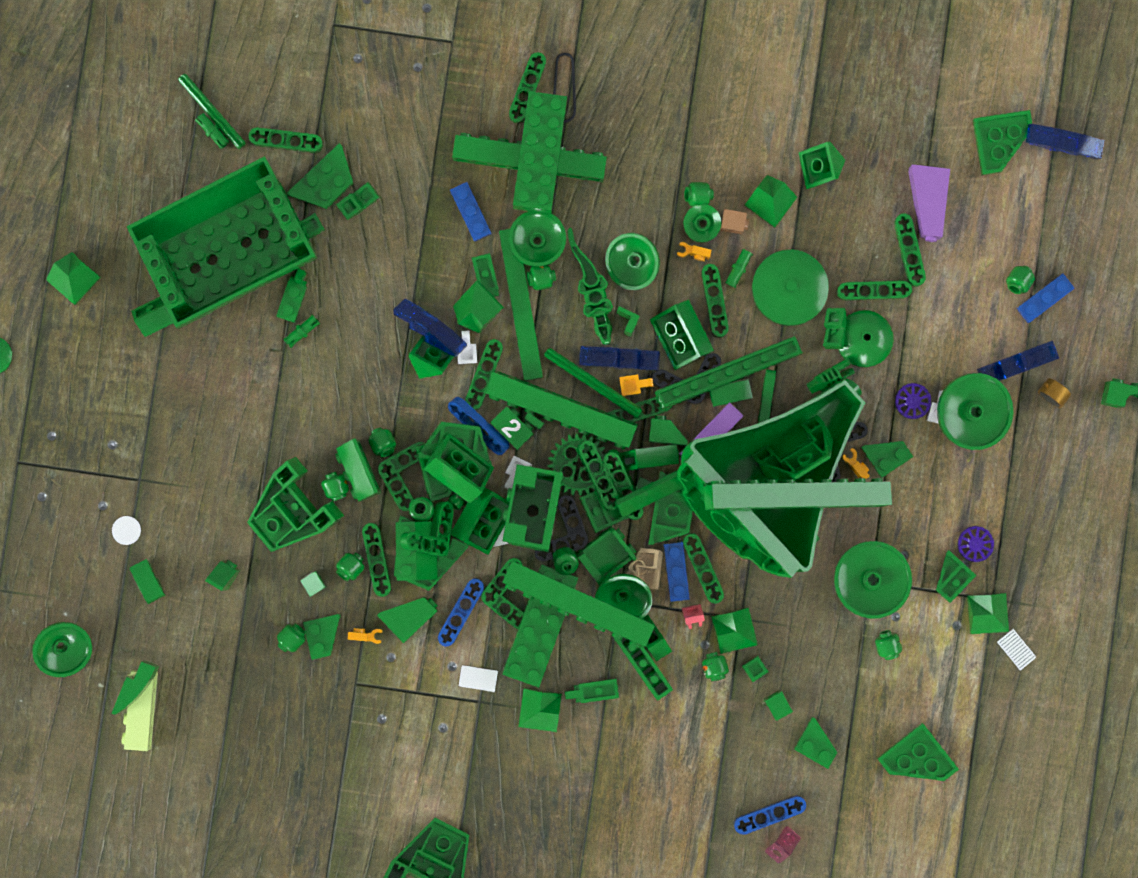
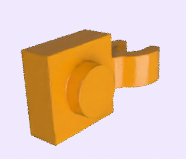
M680 242L679 246L684 247L686 251L684 253L677 252V256L683 258L690 254L694 256L695 260L705 262V259L709 260L712 250Z
M638 374L619 377L622 396L641 394L640 388L654 387L652 378L639 380Z
M849 449L852 453V458L849 459L843 454L842 459L850 465L849 467L859 479H867L870 476L867 473L869 471L868 467L863 462L859 463L856 460L857 452L855 449Z
M354 628L353 631L348 632V640L371 641L379 644L382 643V640H377L375 633H383V630L375 629L371 633H366L363 628Z

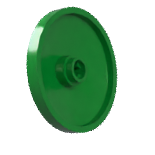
M782 250L771 254L759 265L752 281V296L758 310L768 320L783 326H797L810 321L822 310L828 297V278L822 265L811 255L799 250Z
M982 373L964 374L951 381L943 390L937 406L938 423L943 434L953 444L970 450L986 449L997 444L1007 434L1013 420V402L1006 387L996 378Z
M868 541L851 547L841 556L834 572V587L841 603L852 613L870 619L883 618L899 610L908 599L912 587V573L907 560L896 548L883 542Z

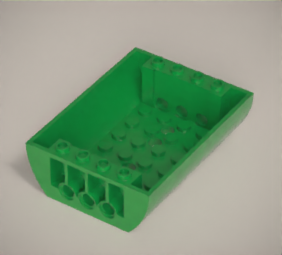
M265 156L126 226L177 329L318 258L281 182ZM262 230H268L269 232L268 237L265 239L259 238V233ZM244 239H251L252 243L249 247L245 248L242 246ZM211 256H217L218 260L214 265L208 264V259ZM195 264L200 265V271L193 274L191 272L192 266Z

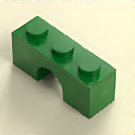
M1116 378L1105 382L1101 405L1119 409L1124 408L1129 396H1134L1138 399V383L1124 384V380Z

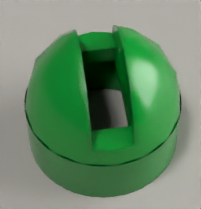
M453 494L447 501L453 505L454 509L460 510L464 504V499L462 497L458 498V494Z

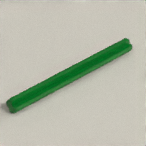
M547 349L544 354L547 359L634 417L638 418L641 415L642 409L553 349Z

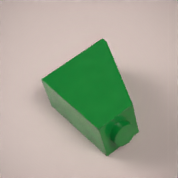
M676 444L634 449L620 453L628 471L679 464V451Z
M423 597L380 612L377 616L405 643L438 612L436 609L438 605L431 597L429 599Z

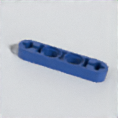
M455 397L449 402V411L462 424L480 427L486 446L495 454L503 455L510 446L507 439L465 400Z
M472 579L467 583L438 635V641L442 646H450L455 642L484 590V584L481 580ZM478 582V587L481 589L474 592L473 596H476L474 600L472 597L465 595L467 591L470 594L472 590L470 584ZM467 598L471 601V607L468 610L461 608L460 602L462 599ZM454 615L461 617L462 623L460 626L452 625L451 618ZM448 625L450 628L457 630V633L455 634L452 631L450 635L452 641L444 643L442 634L446 635L449 629H446Z
M797 795L737 817L734 821V828L742 835L751 833L801 814L806 809V802ZM794 800L802 802V804L799 805L800 809L797 810L795 807L790 808L791 813L788 814V809L784 805L785 803H788V806L794 805ZM777 806L784 808V814L781 817L774 815L773 811ZM759 813L766 815V821L762 824L757 823L755 820L756 815ZM752 816L755 827H752L750 823L745 826V830L738 828L740 825L739 821L743 820L744 823L750 821L748 817Z

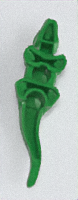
M570 227L567 231L570 247L580 264L583 274L578 285V292L584 295L586 303L583 313L588 318H594L596 334L603 345H608L611 343L612 323L608 319L607 314L613 309V305L607 299L605 292L608 282L598 273L591 260L577 246L573 230Z

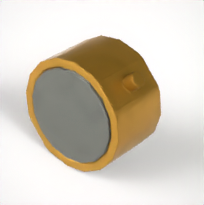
M1047 378L1038 390L1039 395L1057 408H1062L1071 396L1068 389L1051 378Z

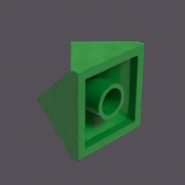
M825 142L798 152L806 189L838 179L846 161L831 142Z
M766 175L744 206L775 228L797 199V196L785 182Z
M71 252L53 264L46 280L72 304L76 305L101 277L77 255Z
M478 280L453 305L458 324L477 333H481L504 308Z
M424 333L409 353V358L419 379L442 375L456 356L457 351Z
M1006 593L967 596L970 634L1009 632Z
M749 608L711 616L720 654L758 645Z
M524 688L519 727L557 732L562 693Z

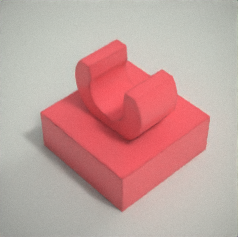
M700 604L682 608L685 624L688 625L689 629H692V623L698 622L699 627L702 626V621H705Z

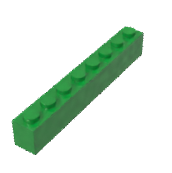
M468 133L455 135L453 161L518 170L522 141L510 143L508 139L498 138V141L490 140L488 136L475 138L471 137L472 135ZM561 147L557 176L596 182L604 181L607 156H603V153L600 152L586 154L584 153L585 151L580 149H573V152L565 151L566 148Z
M497 370L493 371L485 392L489 395L490 399L507 401V405L518 408L520 406L525 408V412H529L532 415L536 413L541 414L543 419L551 422L557 420L561 422V426L566 428H578V432L584 435L591 433L597 436L596 439L607 442V440L615 443L614 446L621 449L631 446L638 427L637 423Z
M514 561L511 562L502 582L506 584L504 588L513 592L518 589L524 592L522 596L531 600L536 597L541 600L540 604L546 607L556 606L559 608L558 612L569 616L570 613L576 615V620L587 624L589 621L595 624L594 628L605 632V629L613 632L611 636L617 639L627 638L631 640L629 644L640 648L641 645L646 647L655 627L652 623Z

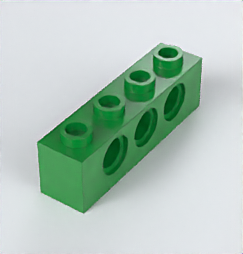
M613 637L657 701L673 691V688L642 645L640 648L629 644L631 640L623 637L620 640Z

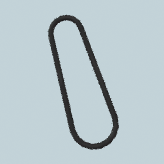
M561 53L555 61L553 94L556 95L558 61L561 56L566 55L570 57L572 62L573 115L568 120H564V123L573 120L576 115L575 66L572 55Z

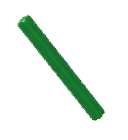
M182 74L178 78L182 86L237 149L244 147L246 142L186 74Z

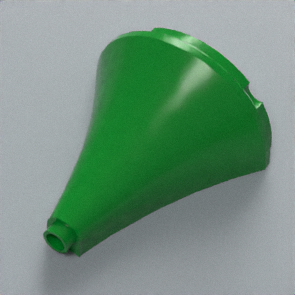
M844 379L781 415L749 427L691 441L682 451L681 466L677 472V479L684 487L681 491L684 498L697 517L729 549L741 558L751 560L761 570L789 578L793 577L796 572H808L813 565L816 540L824 508L705 510L704 486L711 485V481L722 480L723 484H729V481L741 480V484H747L748 480H759V483H765L767 479L760 472L751 455L768 445L778 457H781L807 441L808 438L801 424L815 415H818L824 421L833 438L831 458L798 479H795V483H801V480L813 479V483H819L820 479H831L832 482L850 433L866 404L860 397L862 394L860 387L854 381ZM777 480V482L783 483V480Z

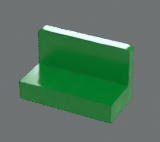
M161 297L131 310L134 322L144 337L173 324Z
M619 306L616 314L629 320L624 335L631 337L640 316Z

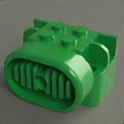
M517 464L513 487L508 488L507 502L510 503L509 507L504 509L503 520L506 521L502 542L522 548L549 552L563 478L562 472ZM531 507L536 508L538 515L535 517L529 516L527 513L528 509Z

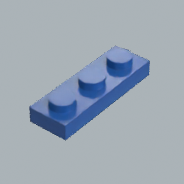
M465 182L450 189L474 242L491 235V231L468 183Z
M1061 274L1016 309L1026 322L1030 323L1075 288L1066 276Z
M683 542L663 544L670 602L690 600Z

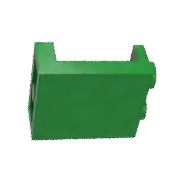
M612 526L576 553L578 559L599 585L629 561L637 559L634 555L636 550L630 543L626 545L623 541L625 538L624 534L619 528L615 530Z

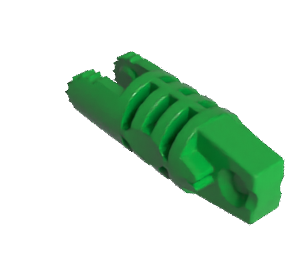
M849 358L816 375L815 379L806 384L812 394L817 391H824L834 383L855 373L853 368L839 372L850 365Z

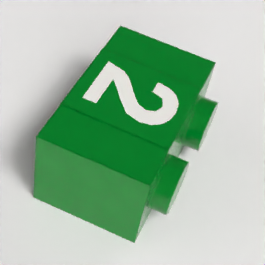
M506 406L490 423L518 451L534 435L531 432L534 428L527 421L523 423L518 418L520 414L513 407L509 409Z

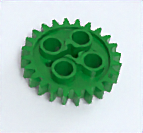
M576 433L575 439L568 435V441L561 438L562 445L555 443L557 451L551 450L550 452L554 454V457H548V460L552 461L553 464L547 466L548 468H553V471L562 472L564 467H570L573 470V474L571 477L563 476L561 487L565 486V493L568 489H571V494L574 495L575 490H577L581 496L582 490L589 494V488H592L594 491L595 488L591 480L583 481L580 477L581 473L585 471V467H580L578 479L574 481L576 466L573 465V462L578 460V444L581 441L592 442L593 437L591 436L589 440H586V435H583L581 439L578 433ZM597 441L594 445L603 461L605 454H602V451L605 447L598 448L597 446L600 441ZM584 445L583 452H589L588 450L591 449V447ZM574 448L577 452L576 457L568 458L565 454L566 450ZM593 461L590 464V470L597 472L599 470V463Z

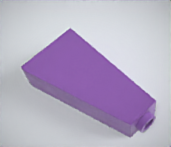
M912 164L908 172L920 238H925V241L937 242V240L943 237L950 169Z
M729 402L694 439L727 433L743 415Z

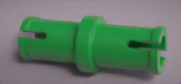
M205 113L200 114L195 119V122L206 132L205 135L208 138L210 137L220 149L229 144L230 141L219 131V127L209 120Z
M745 249L741 250L736 263L732 265L733 269L728 279L725 281L727 285L733 288L737 287L742 274H745L747 271L745 268L753 256L751 252Z
M312 314L301 325L298 324L296 329L283 340L292 348L303 337H308V333L320 325V322Z

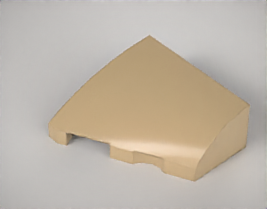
M640 548L636 554L637 559L631 562L626 574L637 576L645 581L650 589L658 590L663 552L655 549Z

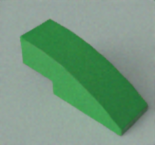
M146 660L141 661L135 677H126L111 714H119L143 694L159 669L158 665Z

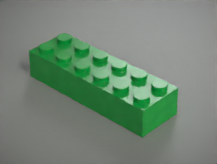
M529 91L513 209L552 214L567 96Z
M541 564L538 573L574 589L578 581L576 576L561 575L554 568ZM534 597L533 600L528 599L502 675L539 688L565 615L558 612V607L553 605L551 608L540 604V599Z

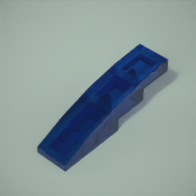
M1029 124L1025 143L1055 152L1062 151L1075 156L1083 155L1098 160L1102 158L1105 140L1058 128Z
M404 299L393 309L394 315L408 322L410 329L425 336V342L457 357L467 347V343L452 329L411 301Z
M1053 341L981 367L977 371L1001 381L1057 360L1059 355Z
M580 347V366L659 370V351L619 349L614 347Z

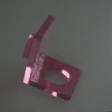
M786 826L777 840L766 848L765 852L777 863H781L791 855L801 838L791 828ZM772 850L779 851L782 856L775 855Z

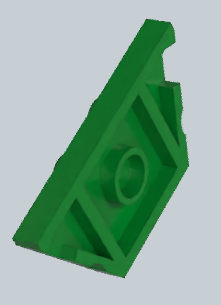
M339 143L287 194L292 198L303 200L323 209L330 207L354 184L342 145Z
M440 421L418 454V458L429 459L446 435L450 433L492 465L479 426Z
M660 471L659 479L667 476L664 472ZM684 488L655 501L648 545L689 533L693 510L681 492Z

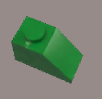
M655 415V419L651 418L648 442L680 446L688 445L686 438L671 420H666V416Z
M230 560L220 561L205 581L220 591L229 590L240 570L236 568L238 565Z
M648 614L643 618V620L654 624ZM655 625L646 647L657 662L671 653L672 650Z

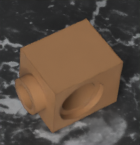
M724 209L720 231L742 235L744 230H748L749 219L746 218L747 213Z

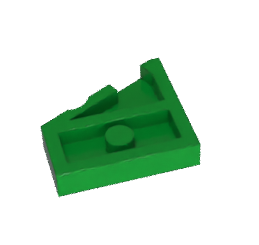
M903 441L860 447L880 478H883L913 458V455Z
M596 491L579 498L594 533L629 518L628 516L622 517L618 508L615 510L604 508ZM611 501L607 502V504L614 505Z
M948 550L935 591L950 604L977 575Z
M340 614L303 622L312 660L332 655L333 644L341 617Z
M811 717L794 750L829 769L838 752L817 720Z

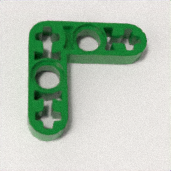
M417 442L381 462L378 467L380 476L397 506L402 511H409V507L401 506L403 502L401 496L397 499L395 495L401 494L406 490L407 494H403L404 497L410 499L411 502L414 498L400 472L419 462L417 454L414 456L417 459L413 461L408 451L416 452L415 446L424 442ZM403 454L409 457L407 465H401L398 461L399 457ZM385 464L392 466V469H390L392 475L397 474V477L390 479L388 482L386 478H390L388 473L382 472ZM395 480L400 481L402 484L401 490L397 492L391 488V484Z
M449 501L438 502L435 505L431 536L417 532H404L400 537L401 546L406 550L434 557L445 556L449 550L454 513L453 505ZM441 524L444 527V532L442 534L439 531V527ZM409 539L415 540V543L409 542ZM424 539L427 542L426 549L422 547V542ZM434 545H438L440 549L434 548Z
M511 558L485 588L481 599L484 604L514 628L518 629L519 625L515 624L516 619L512 617L509 620L507 617L513 613L514 609L518 611L515 615L519 618L523 616L524 612L503 596L507 589L499 587L496 583L498 577H505L506 574L502 573L504 569L508 571L510 562L514 561L522 565L519 559ZM494 584V586L502 592L498 594V592L496 591V593L493 596L495 600H489L487 602L485 600V593H491L493 588H490V586ZM507 603L510 605L511 609L508 614L500 612L499 607L501 604Z

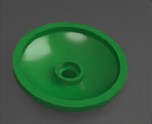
M528 211L521 214L513 222L509 231V245L512 253L520 262L532 267L547 266L556 261L564 251L566 232L563 224L555 215ZM539 238L541 243L535 244L534 239Z
M622 234L610 243L606 251L605 263L608 274L622 288L628 290L645 288L655 280L659 272V253L651 240L641 234ZM636 256L639 257V262L636 261Z
M869 310L856 311L846 317L844 349H838L844 359L849 358L850 364L854 366H875L884 361L892 350L894 341L892 328L888 321L876 312ZM865 334L870 336L869 341L864 340Z
M618 574L607 578L599 585L595 592L594 598L640 619H643L649 613L652 606V593L647 583L639 577L630 574Z
M71 622L54 623L44 628L37 635L32 648L33 659L37 667L49 676H71L82 670L88 663L92 654V642L88 633L81 626ZM60 642L64 643L61 647L57 646Z

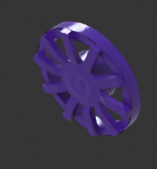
M910 383L900 388L897 392L895 406L903 417L918 419L929 411L931 396L924 386ZM911 387L912 394L906 388ZM914 387L920 388L917 394H915ZM923 390L926 395L920 397L919 395ZM904 391L907 397L900 396L901 392ZM927 398L928 403L921 402V400ZM899 399L905 400V403L899 405ZM920 405L927 406L925 411H923ZM903 406L908 407L905 412H903L900 408ZM916 408H918V410L922 414L916 416ZM910 409L913 410V416L907 415Z
M968 527L958 538V550L966 560L981 562L992 554L994 539L991 533L983 527ZM976 529V536H973L970 530ZM980 530L985 532L981 537H979ZM968 532L971 538L963 537L965 533ZM986 535H988L990 540L983 541ZM962 539L967 541V545L961 546ZM990 543V549L985 547L984 544ZM967 547H968L969 550H968L967 553L965 554V553L963 552L962 548H967ZM982 549L987 550L989 552L986 555H984ZM972 551L974 552L973 559L968 557ZM977 552L980 553V555L982 556V558L976 559V558H977Z

